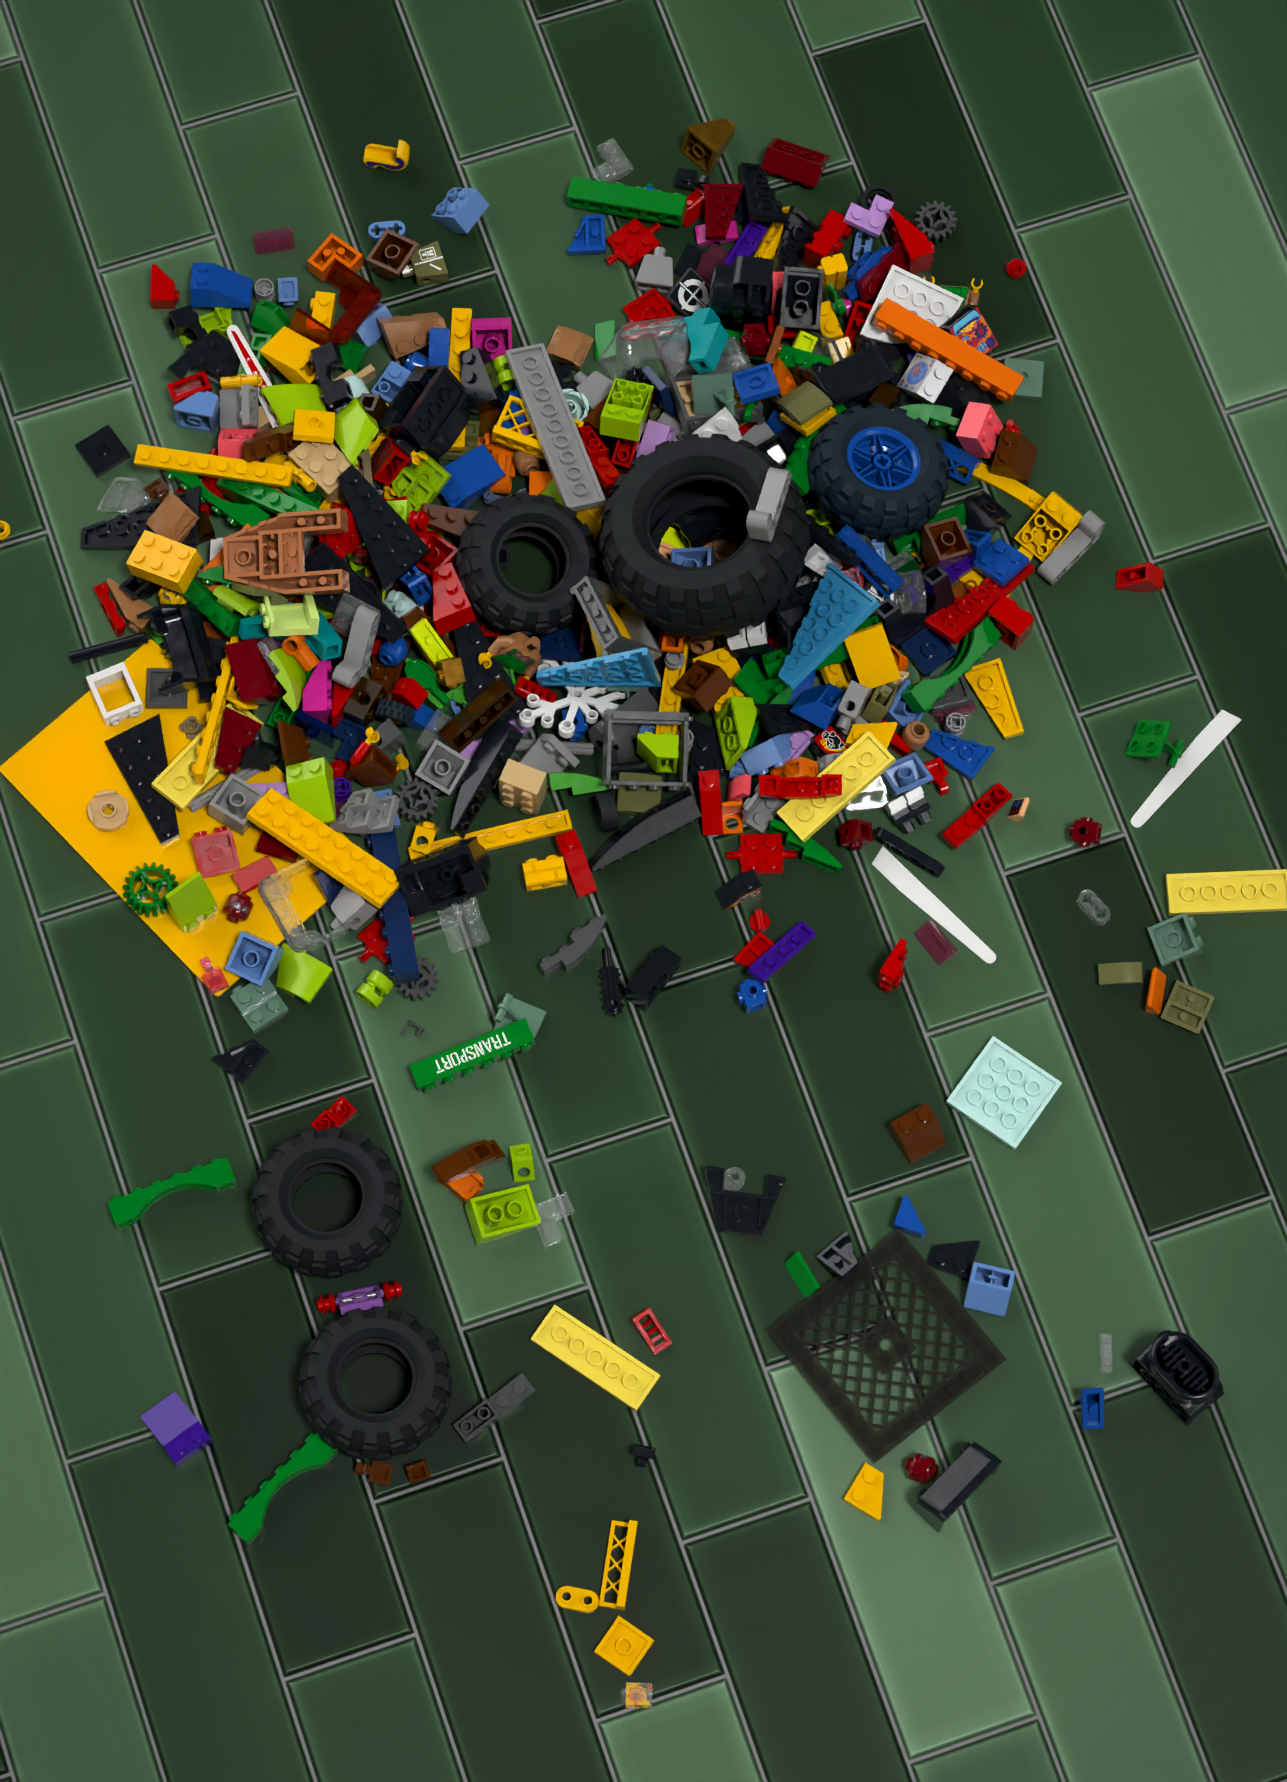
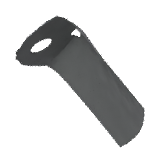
M643 686L615 710L659 712V705ZM604 718L593 725L588 732L591 743L594 744V748L602 756L603 749L598 746L596 741L599 740L603 743ZM612 723V764L627 762L636 754L637 734L642 724ZM613 745H618L619 750H615Z

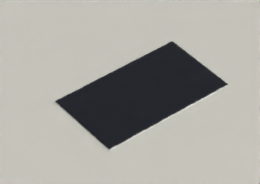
M688 243L673 274L682 277L689 268H692L697 273L707 251Z

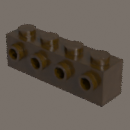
M499 677L438 732L455 751L461 753L519 701V698Z

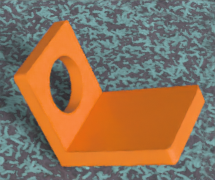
M742 801L722 803L723 835L743 833ZM729 819H735L738 822V826L735 829H729L726 826V822Z

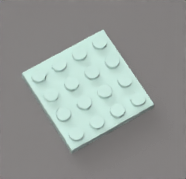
M993 1036L949 1096L946 1104L1015 1150L1060 1088L1062 1082Z

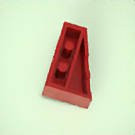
M832 209L829 211L820 224L819 231H815L812 237L814 239L811 244L807 243L805 245L803 265L817 269L822 258L833 257L836 253L839 254L844 245L842 243L845 238L848 239L853 230L851 225L843 222L844 215Z
M452 563L432 570L433 622L438 635L440 636L475 621L476 618L472 606Z

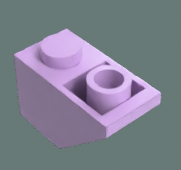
M649 419L644 425L643 437L641 442L639 441L636 450V458L642 454L648 456L656 450L655 446L669 440L671 444L676 428Z

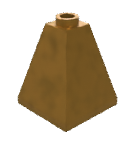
M725 118L690 125L686 130L680 152L709 176L733 138L736 127L732 121H727Z

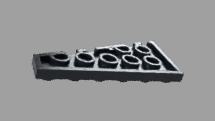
M352 464L337 478L382 586L387 591L431 550Z
M200 485L193 487L192 490L187 492L182 491L176 494L199 517L189 535L181 542L187 546H199L202 487ZM162 501L152 502L134 509L133 512L122 513L114 519L104 520L82 528L81 548L83 550L135 548L145 530L155 533L146 522Z
M323 541L305 559V572L343 569L349 573L350 593L313 595L314 601L353 621L356 610L360 605L379 612L381 616L376 634L392 643H396L409 628L346 562Z
M475 620L454 629L453 633L458 657L461 658L466 680L464 686L468 704L500 677L519 698V701L498 719L510 723L519 718L520 712L528 708L522 697L514 692L515 686L502 663L491 657L492 665L490 668L485 669L484 662L481 665L479 664L478 656L481 653H487V649L491 645L477 621ZM488 727L475 740L478 741L481 738L485 737L490 727Z
M158 714L104 742L161 846L180 837L175 805L151 787V783L168 767L161 720Z

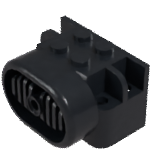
M738 256L735 257L733 265L714 264L709 307L720 318V323H729L730 327L744 328V324L764 323L765 331L767 332L774 259Z
M446 365L416 366L377 422L379 429H389V437L393 439L400 438L406 440L416 449V453L424 451L433 460H436L453 446L469 421L470 412L463 404L466 397V389Z
M472 837L441 846L426 855L412 859L402 864L394 873L411 914L415 917L437 908L439 911L449 908L450 904L456 901L457 904L464 903L469 900V897L488 890L487 885L490 880L491 863L487 851L479 844L477 837Z
M1170 1330L1161 1332L1133 1356L1129 1363L1187 1427L1224 1395L1216 1363L1191 1336L1183 1332Z

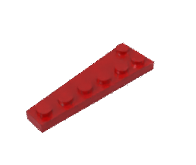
M1029 563L1004 587H1001L987 577L984 579V583L969 589L968 594L962 598H956L953 600V604L947 608H941L924 620L925 626L955 645L987 615L989 609L1003 594L1007 597L1035 571L1034 565Z

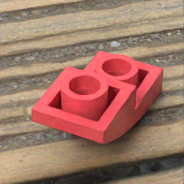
M743 774L731 780L727 786L726 802L742 801L743 797L749 796L752 776Z

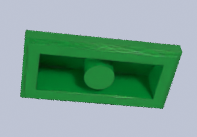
M615 320L595 324V361L614 362Z
M796 1252L785 1262V1267L803 1297L807 1299L819 1292L820 1285L800 1252Z

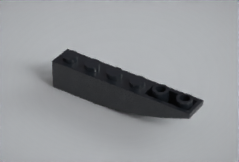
M497 719L490 727L467 770L459 791L450 827L462 839H464L485 800L500 777L508 758L510 759L523 736V733L513 724Z
M685 790L631 820L606 841L587 861L589 868L593 872L601 871L613 861L618 862L624 859L625 855L640 851L644 845L655 843L666 834L675 833L679 830V827L694 823L701 816V813L693 795Z

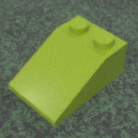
M731 696L714 718L726 770H730L747 749L757 716V708L754 705L753 698Z
M325 757L286 766V780L290 801L324 824L336 822L333 768Z
M197 872L165 895L169 914L184 934L187 931H194L200 922L204 919L212 918L218 910L217 903L200 872Z
M529 1184L471 1198L464 1206L477 1245L496 1241L541 1224Z

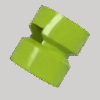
M505 355L496 357L493 360V364L498 374L496 376L499 384L502 385L503 391L514 390L517 385Z
M374 969L366 978L367 983H362L355 994L365 1004L373 1009H377L383 1001V995H388L394 988V984L384 974Z

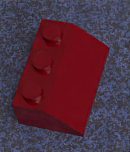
M774 137L767 146L761 169L765 170L767 174H778L784 176V179L787 181H798L805 187L813 188L819 184L830 155Z
M252 638L224 646L242 703L267 705L285 695L283 686L275 677L278 674L277 666L268 656L271 653V645L268 639Z

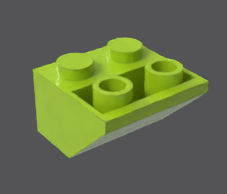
M652 732L637 734L636 753L656 773H677L679 735L669 732L663 734H654Z

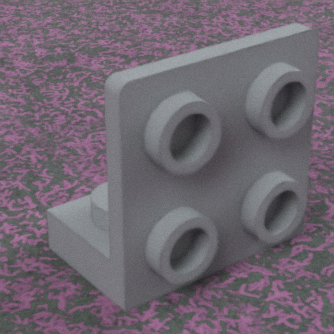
M247 384L241 385V390L234 388L221 389L219 391L220 429L258 427V387Z
M546 733L540 735L519 761V763L547 773V789L550 786L549 772L563 771L565 767L575 768L580 762L553 734Z
M758 783L754 790L756 792L752 798L748 797L742 806L744 808L741 813L743 815L742 823L757 833L764 834L770 826L772 818H776L778 815L776 812L786 804V801L759 796Z

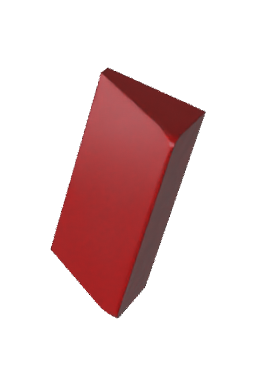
M699 188L687 197V210L683 221L685 228H688L705 213L704 191Z
M265 856L232 874V877L238 889L246 894L278 877L280 874L270 858Z

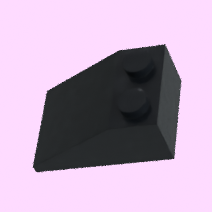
M784 266L778 325L786 328L819 330L824 269Z

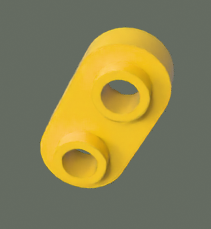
M563 1586L556 1593V1602L563 1609L592 1613L599 1604L597 1594L591 1590ZM568 1593L571 1598L564 1600L562 1598L563 1594ZM587 1597L592 1599V1603L589 1605L584 1603V1599Z

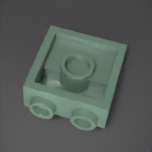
M1186 912L1147 928L1163 967L1178 960H1186L1203 953L1201 947L1204 946V942L1201 936L1195 933L1194 928H1197L1193 916L1189 917Z
M269 979L263 986L251 981L244 987L239 985L232 990V995L230 996L231 1002L253 1033H256L289 1011Z

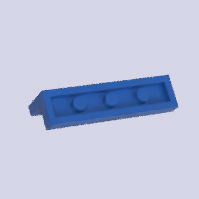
M939 438L944 454L949 458L952 465L949 467L950 476L966 485L969 484L975 469L980 466L982 460ZM963 465L969 469L966 478L959 475L958 466Z
M845 525L835 535L857 551L856 554L862 560L859 566H854L886 598L902 585L904 580L852 527ZM868 567H869L875 574H871V573L868 571ZM882 581L890 588L889 591L882 586Z

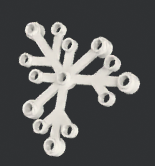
M541 659V665L538 666V670L556 667L559 664L556 660ZM562 661V665L574 663ZM564 686L568 691L567 697L553 703L539 700L538 695L530 694L527 696V705L531 708L537 707L538 709H524L519 714V724L526 728L532 727L535 724V718L542 716L541 725L544 728H550L553 726L555 711L570 705L566 719L559 724L558 734L563 738H571L575 732L573 721L578 708L585 715L586 721L594 724L598 720V713L604 718V710H615L620 706L611 702L625 699L627 694L626 691H623L624 693L615 691L596 699L592 698V696L605 694L607 687L595 686L585 690L586 686H577L576 688L574 686ZM588 705L594 706L597 711L591 710Z

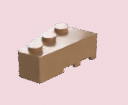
M437 312L412 314V316L376 318L388 351L395 359L429 345L430 328H447L443 317Z

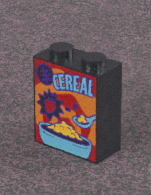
M967 304L939 326L942 330L986 355L992 354L995 348L1000 345L977 305Z

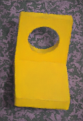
M233 676L225 699L234 703V707L241 710L258 709L259 705L242 703L238 689L234 691L236 682Z
M427 821L416 825L410 849L424 854L431 852L435 835L440 832V828L435 827L434 823ZM420 836L426 837L428 839L427 847H419L417 845V838Z

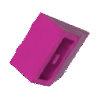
M320 659L302 692L305 725H329V718H332L333 688L331 660L322 661Z

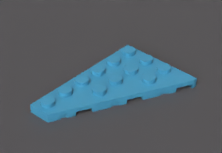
M831 563L826 566L828 570L824 579H821L818 584L819 587L809 604L811 608L807 617L803 618L802 625L793 640L794 646L791 653L786 656L785 663L778 674V677L792 690L881 605L877 599Z
M639 648L537 670L536 675L540 686L660 687L661 678L648 648Z

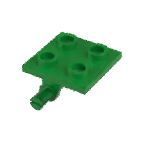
M752 657L745 662L733 678L737 686L748 697L753 698L756 706L758 703L765 704L771 696L781 693L783 689L788 687L779 677L769 679L768 675Z
M1139 720L1125 755L1127 757L1159 759L1161 751L1164 750L1171 755L1167 766L1175 768L1178 759L1182 757L1181 751L1185 742L1177 739L1176 745L1173 747L1166 740L1173 725L1171 721Z

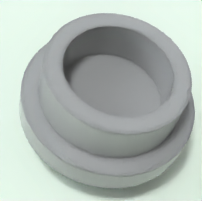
M668 652L665 656V664L670 669H679L685 663L683 653Z

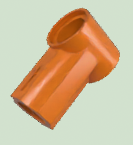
M494 454V459L506 476L490 488L489 491L510 495L512 487V477H510L512 455Z
M287 636L282 643L283 651L288 655H292L305 672L313 669L320 660L305 643V636Z

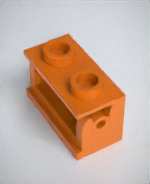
M804 757L787 761L786 764L776 769L774 766L770 768L771 775H780V777L818 776L817 761Z
M476 1171L469 1176L443 1184L464 1204L469 1199L477 1197L485 1188L484 1178Z

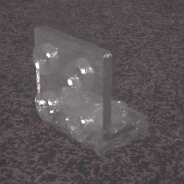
M735 336L727 340L715 371L707 372V374L731 372L733 374L752 368L748 355H745L744 347L740 346V342Z
M476 897L461 904H454L442 911H437V919L452 955L490 941L489 934L479 912V904Z

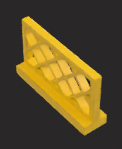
M510 395L497 425L492 430V441L546 460L523 400ZM511 403L520 405L522 410L512 413L510 410ZM524 414L528 422L518 425L515 417ZM509 419L512 420L515 426L509 429L501 427L503 422ZM574 419L576 426H584L583 421ZM530 426L533 434L523 435L520 429Z

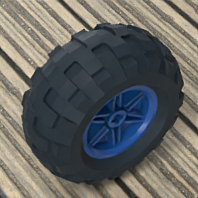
M872 403L866 408L858 405L844 410L837 417H832L822 426L819 434L815 436L807 466L809 469L808 481L811 495L814 501L819 502L818 508L827 520L831 518L835 520L837 528L840 530L845 525H848L858 534L866 535L870 541L876 539V537H881L884 541L899 539L905 534L915 533L935 517L945 499L949 487L948 478L950 473L946 454H944L941 441L936 434L929 432L928 424L918 417L914 420L906 415L908 410L897 406L894 410L886 409L884 404Z

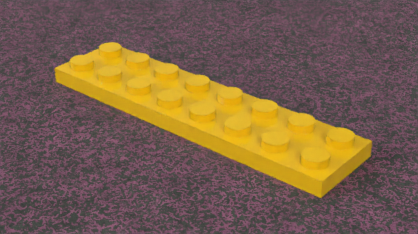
M270 788L246 815V818L379 909L400 887L396 875L391 868L273 788Z

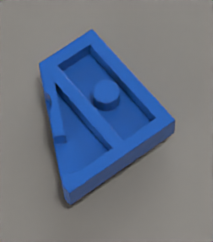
M604 214L584 216L581 227L576 231L571 246L568 247V255L606 253Z

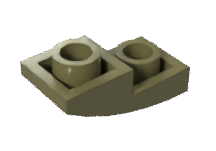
M1142 962L1098 964L1099 985L1144 983Z

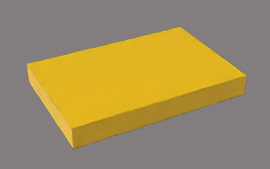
M882 622L852 632L844 640L861 685L872 689L901 679Z

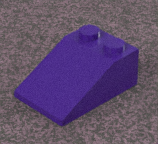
M175 1391L140 1416L177 1468L213 1443L206 1430Z

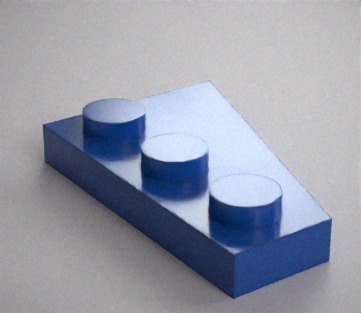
M935 729L930 733L929 740L923 747V749L936 758L941 757L945 764L971 781L995 751V747L977 744L978 742L963 740L955 735Z

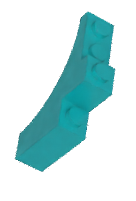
M710 307L697 309L692 316L661 321L659 324V329L668 340H685L690 342L691 352L688 361L698 374L715 371L729 338V334L720 324V318Z
M318 612L320 618L318 634L304 635L305 643L322 661L341 657L342 639L324 615ZM261 615L240 619L238 635L241 640L252 638L285 640L287 637H269L267 628L264 629L263 616Z

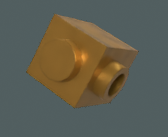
M454 656L435 661L437 667L435 675L440 685L452 689L459 687V683L466 682L461 658Z

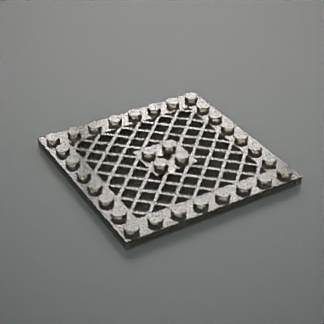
M899 1228L858 1259L860 1269L845 1282L836 1276L767 1330L769 1336L873 1464H876L1006 1361L1004 1355ZM885 1267L884 1276L875 1275ZM889 1267L900 1268L899 1278L888 1277ZM903 1270L912 1280L903 1279ZM869 1280L868 1289L859 1288ZM872 1280L884 1281L883 1291L871 1290ZM887 1282L899 1283L898 1293L886 1291ZM902 1284L913 1285V1294L901 1293ZM917 1286L925 1296L916 1295ZM852 1293L851 1302L842 1301L844 1298H846L849 1294ZM856 1293L867 1294L866 1304L855 1302ZM871 1294L882 1296L881 1305L870 1304ZM886 1296L897 1298L896 1307L885 1306ZM900 1299H912L911 1309L900 1308ZM915 1300L927 1301L926 1311L915 1310ZM930 1302L938 1312L930 1311ZM836 1305L835 1315L825 1314ZM839 1305L851 1307L850 1316L838 1315ZM854 1307L865 1308V1318L853 1317ZM869 1309L881 1310L880 1320L868 1319ZM884 1311L896 1312L895 1321L891 1316L883 1320ZM899 1313L911 1314L910 1324L898 1322ZM914 1314L925 1316V1326L913 1324ZM929 1316L940 1317V1327L928 1326ZM823 1318L834 1319V1328H822ZM819 1319V1327L809 1326ZM944 1319L952 1329L943 1328ZM838 1320L849 1321V1330H837ZM853 1322L864 1323L863 1333L852 1332ZM868 1324L877 1325L867 1333ZM900 1328L909 1329L908 1337ZM912 1330H924L923 1340L912 1339ZM803 1331V1335H802V1339H801V1338L798 1336V1334ZM806 1331L818 1332L817 1342L805 1341ZM927 1331L939 1332L938 1342L927 1341ZM821 1333L833 1334L832 1344L820 1343ZM942 1333L954 1334L953 1344L942 1343ZM836 1335L848 1336L847 1346L836 1345ZM957 1335L965 1345L957 1344ZM851 1336L861 1337L856 1342L859 1347L850 1346ZM888 1340L892 1343V1349L884 1351L880 1343ZM914 1344L923 1345L922 1355L912 1354L917 1349ZM807 1346L816 1347L815 1356ZM926 1346L937 1347V1357L925 1355ZM820 1347L831 1349L830 1359L819 1357ZM941 1347L951 1348L952 1358L940 1357ZM835 1349L846 1351L845 1360L834 1359ZM956 1349L967 1350V1360L955 1359ZM849 1352H861L860 1362L849 1361ZM971 1352L975 1356L972 1360H970ZM864 1354H866V1356L871 1360L873 1364L864 1363ZM906 1358L905 1368L895 1367ZM909 1359H920V1369L909 1368ZM924 1361H936L935 1371L924 1370ZM820 1362L830 1363L829 1373ZM939 1363H951L950 1373L939 1372ZM833 1364L845 1365L844 1375L832 1374ZM955 1364L964 1365L954 1373ZM848 1366L860 1367L859 1377L847 1376ZM863 1368L875 1369L874 1379L862 1378ZM878 1370L883 1376L889 1372V1381L877 1379ZM893 1371L904 1372V1382L892 1381ZM908 1373L920 1374L919 1384L907 1383ZM923 1375L935 1376L934 1386L922 1385ZM938 1377L947 1378L944 1382L937 1386ZM834 1379L843 1380L842 1389ZM846 1381L858 1382L857 1392L846 1391ZM862 1382L873 1384L872 1394L861 1392ZM876 1385H888L887 1395L876 1394ZM891 1387H903L902 1397L891 1396ZM906 1389H918L917 1399L906 1398ZM922 1390L931 1391L921 1399ZM848 1396L857 1397L856 1406L853 1404V1402L849 1399ZM860 1397L872 1398L871 1408L859 1407ZM875 1399L887 1400L886 1410L874 1409ZM890 1401L902 1402L901 1412L889 1411ZM905 1403L914 1404L911 1408L904 1412ZM861 1412L870 1413L869 1422ZM873 1414L885 1415L884 1425L873 1424ZM888 1416L898 1417L888 1425ZM874 1429H881V1431L877 1433Z

